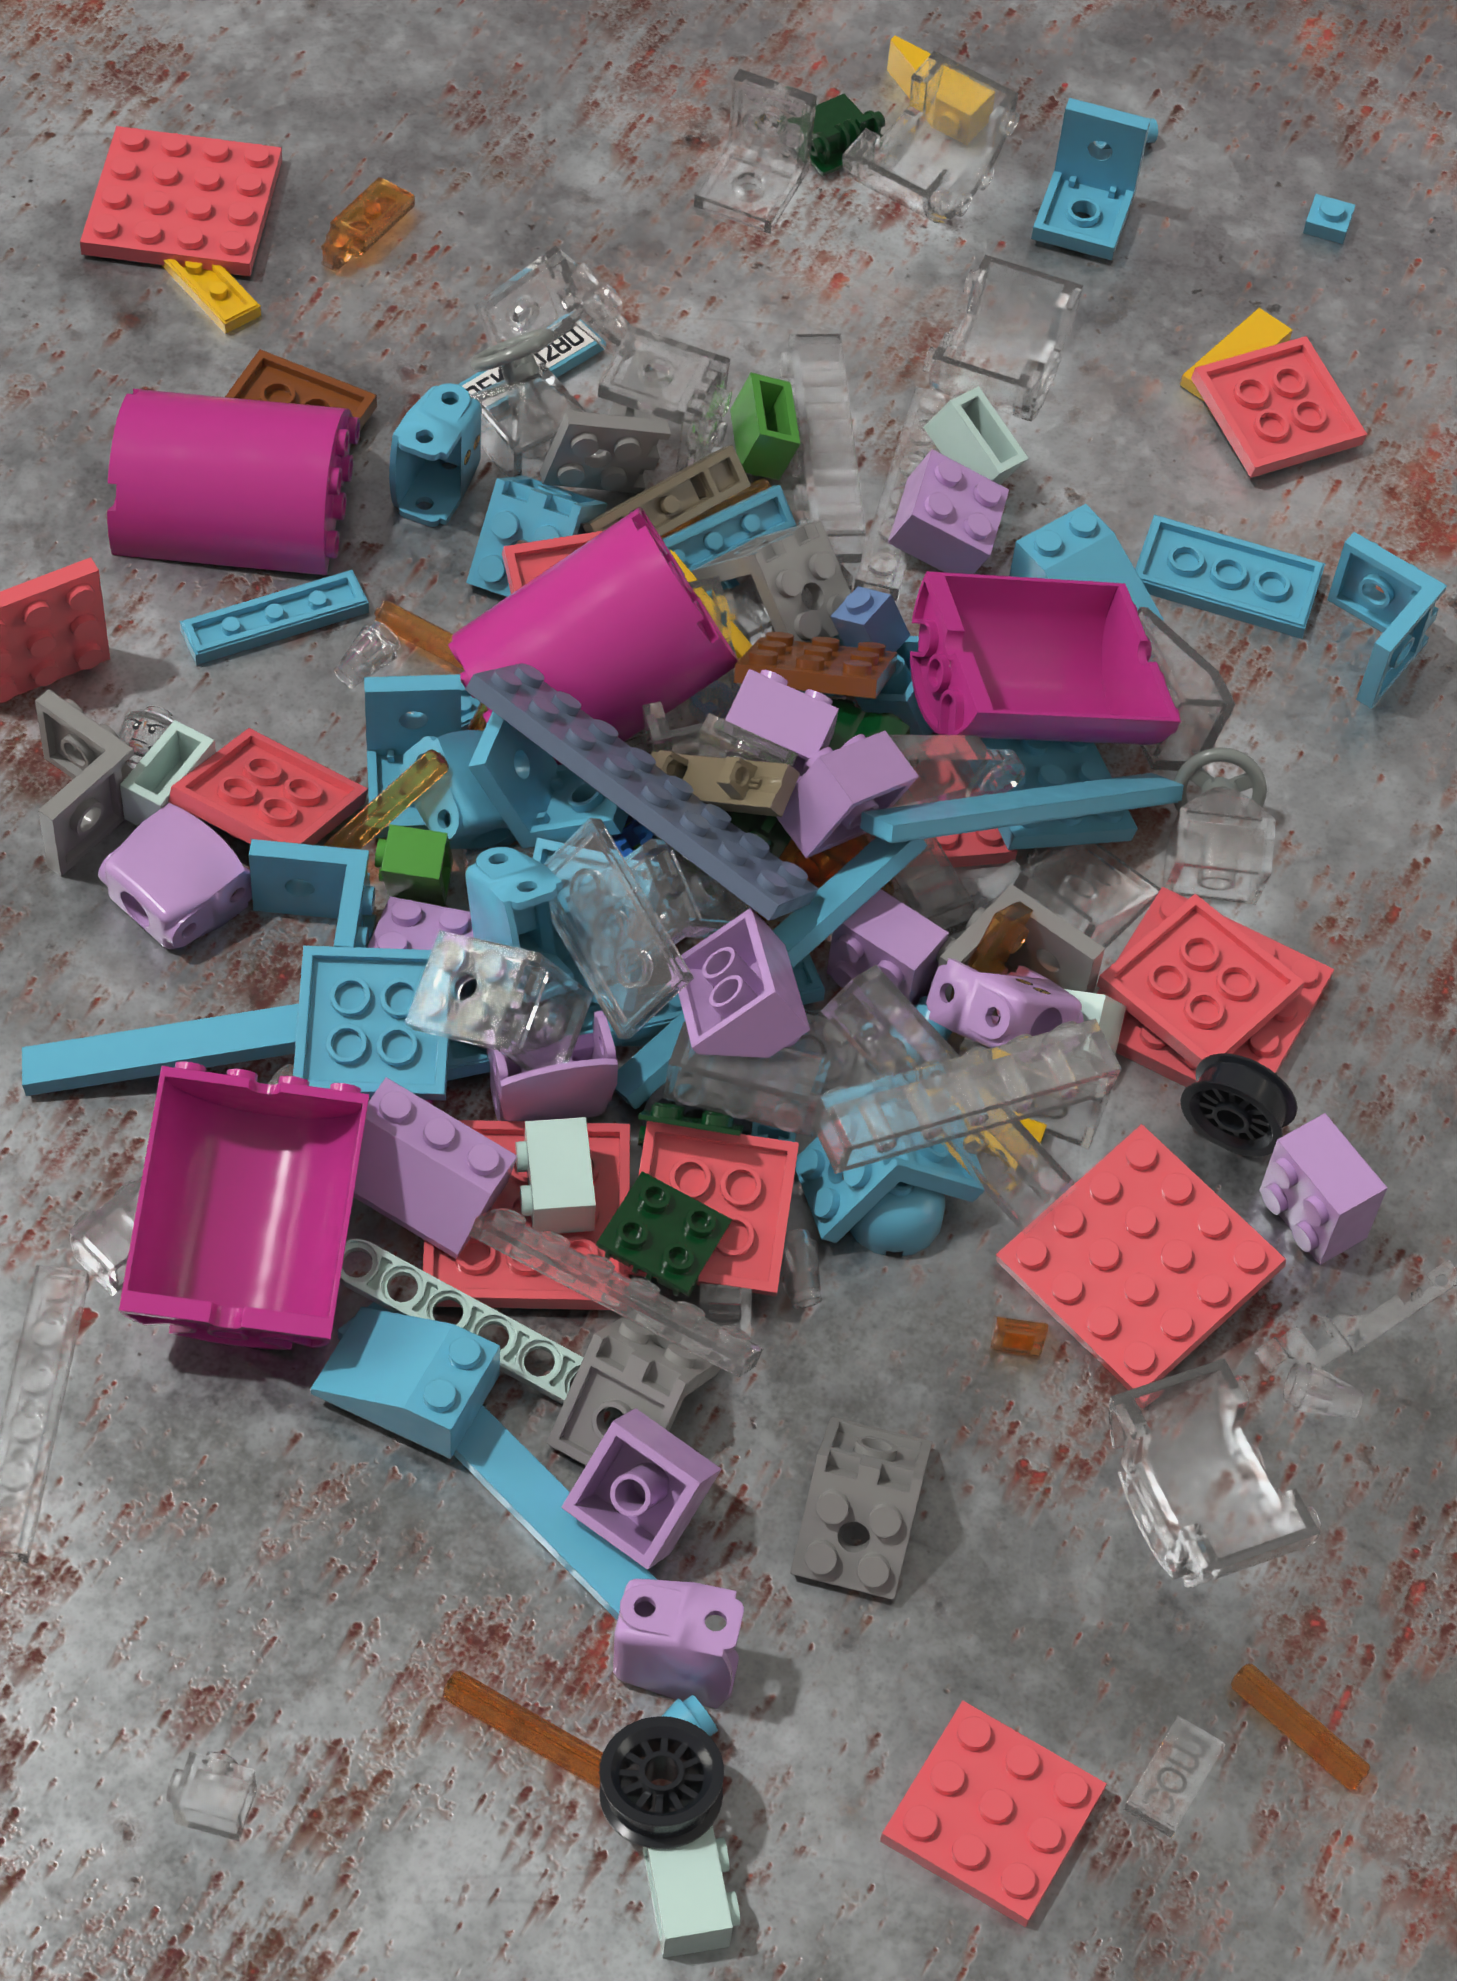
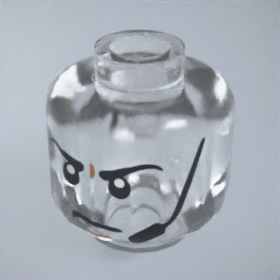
M148 705L146 709L133 710L126 714L118 737L134 749V755L125 762L127 766L134 769L173 722L171 712L159 706Z

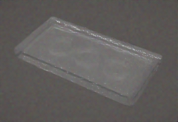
M589 818L544 863L563 884V889L557 891V896L549 900L552 923L619 1039H630L691 982L694 977L601 819Z

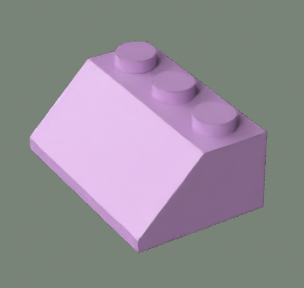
M749 908L671 962L691 1046L697 1054L770 1058L781 1049L794 1045L802 1035L810 1031L786 946L753 908Z
M386 1077L368 1102L353 1197L457 1259L507 1185L517 1155Z

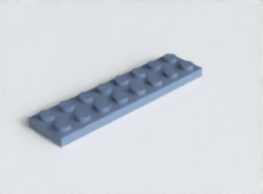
M521 663L473 674L465 689L469 694L768 921L810 905L819 888L807 880L808 875L803 869L791 862L780 860L769 851V845L762 838L752 833H744L731 823L730 815L720 807L700 801L693 794L694 790L689 783L679 777L667 775L655 765L656 761L649 753L636 747H630L618 738L619 733L612 725L599 719H593L580 709L581 703L576 698L565 692L556 691L543 681L544 675L539 670Z

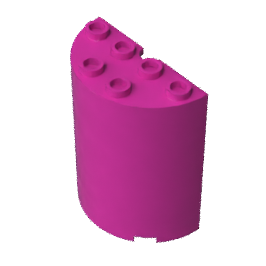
M133 389V394H126L121 404L110 452L108 484H116L115 502L107 510L111 554L327 575L330 558H337L339 551V531H335L337 520H344L346 512V493L340 491L343 488L344 482H351L353 455H349L351 444H358L360 418L353 417L351 411L346 408Z
M641 507L629 513L452 634V642L448 644L452 654L465 670L460 673L461 682L465 688L475 673L521 663L530 665L544 675L543 681L553 689L565 692L576 698L581 703L580 709L593 719H599L612 725L619 733L617 737L624 742L734 669L739 659L701 599L688 583L682 569ZM488 707V711L483 713L486 723H488L492 710ZM554 758L558 765H562V763Z
M926 571L913 611L912 623L920 624L918 652L910 651V667L917 704L925 721L934 732L939 735L968 738L1154 745L1162 742L1177 731L1181 722L1179 711L1174 706L1165 683L1164 674L1160 671L1158 663L1149 661L1152 651L1151 642L1145 634L1138 616L1137 607L1133 603L1125 583Z
M176 1062L175 1067L161 1066L119 1312L126 1318L144 1326L170 1324L168 1332L170 1334L218 1344L278 1350H291L292 1342L309 1348H318L329 1344L369 1094L361 1093V1088L346 1083H333L330 1085V1089L309 1086L310 1082L308 1080L295 1076H280L278 1084L275 1085L257 1082L258 1074L249 1070L228 1069L226 1075L206 1072L207 1068L193 1062Z

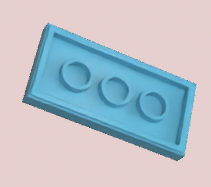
M1154 515L1135 570L1149 595L1302 639L1325 563Z

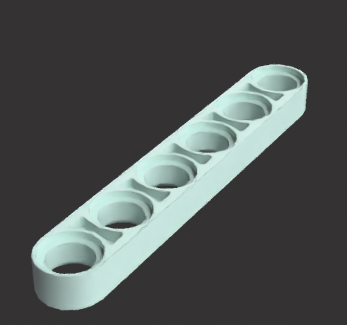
M350 1239L346 1241L344 1258L353 1251H362L370 1256L373 1264L371 1270L366 1275L356 1278L346 1274L342 1268L340 1282L345 1287L393 1313L435 1320L433 1311L438 1303L444 1300L457 1302L463 1309L462 1319L456 1324L457 1326L478 1336L481 1330L488 1325L496 1324L502 1326L509 1335L508 1343L500 1350V1371L561 1404L564 1403L570 1390L571 1381L575 1378L584 1357L369 1241L363 1239ZM397 1276H409L415 1280L418 1286L416 1295L407 1302L395 1301L388 1294L387 1288L389 1283ZM535 1349L548 1351L555 1363L551 1372L545 1376L537 1377L531 1375L524 1366L525 1357L529 1352Z

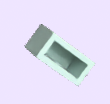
M979 386L950 400L923 427L941 454L999 485L1029 459Z
M174 720L120 784L124 819L139 826L151 815L170 803L168 801L171 786L216 753L215 740Z
M586 1117L525 1121V1140L515 1142L517 1172H527L528 1185L520 1186V1204L522 1216H531L533 1235L594 1231L596 1202Z
M712 1825L701 1837L680 1847L670 1849L643 1847V1856L662 1957L667 1958L730 1947L733 1927L740 1926V1912L735 1891L726 1892L722 1872H728L730 1867L724 1837L715 1839Z

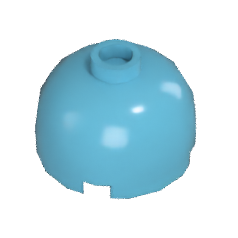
M899 1182L849 1231L859 1244L873 1253L886 1255V1251H903L902 1256L914 1255L930 1246L940 1233L946 1206L945 1196L938 1192Z

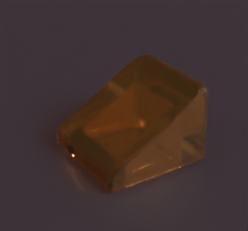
M994 1315L990 1348L1039 1356L1045 1343L1048 1323L1038 1320Z

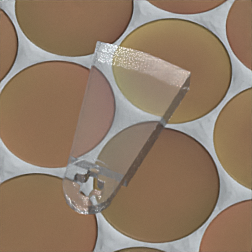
M889 735L919 776L893 807L1008 792L1020 783L1026 773V768L1015 751L1010 749H987L978 735Z

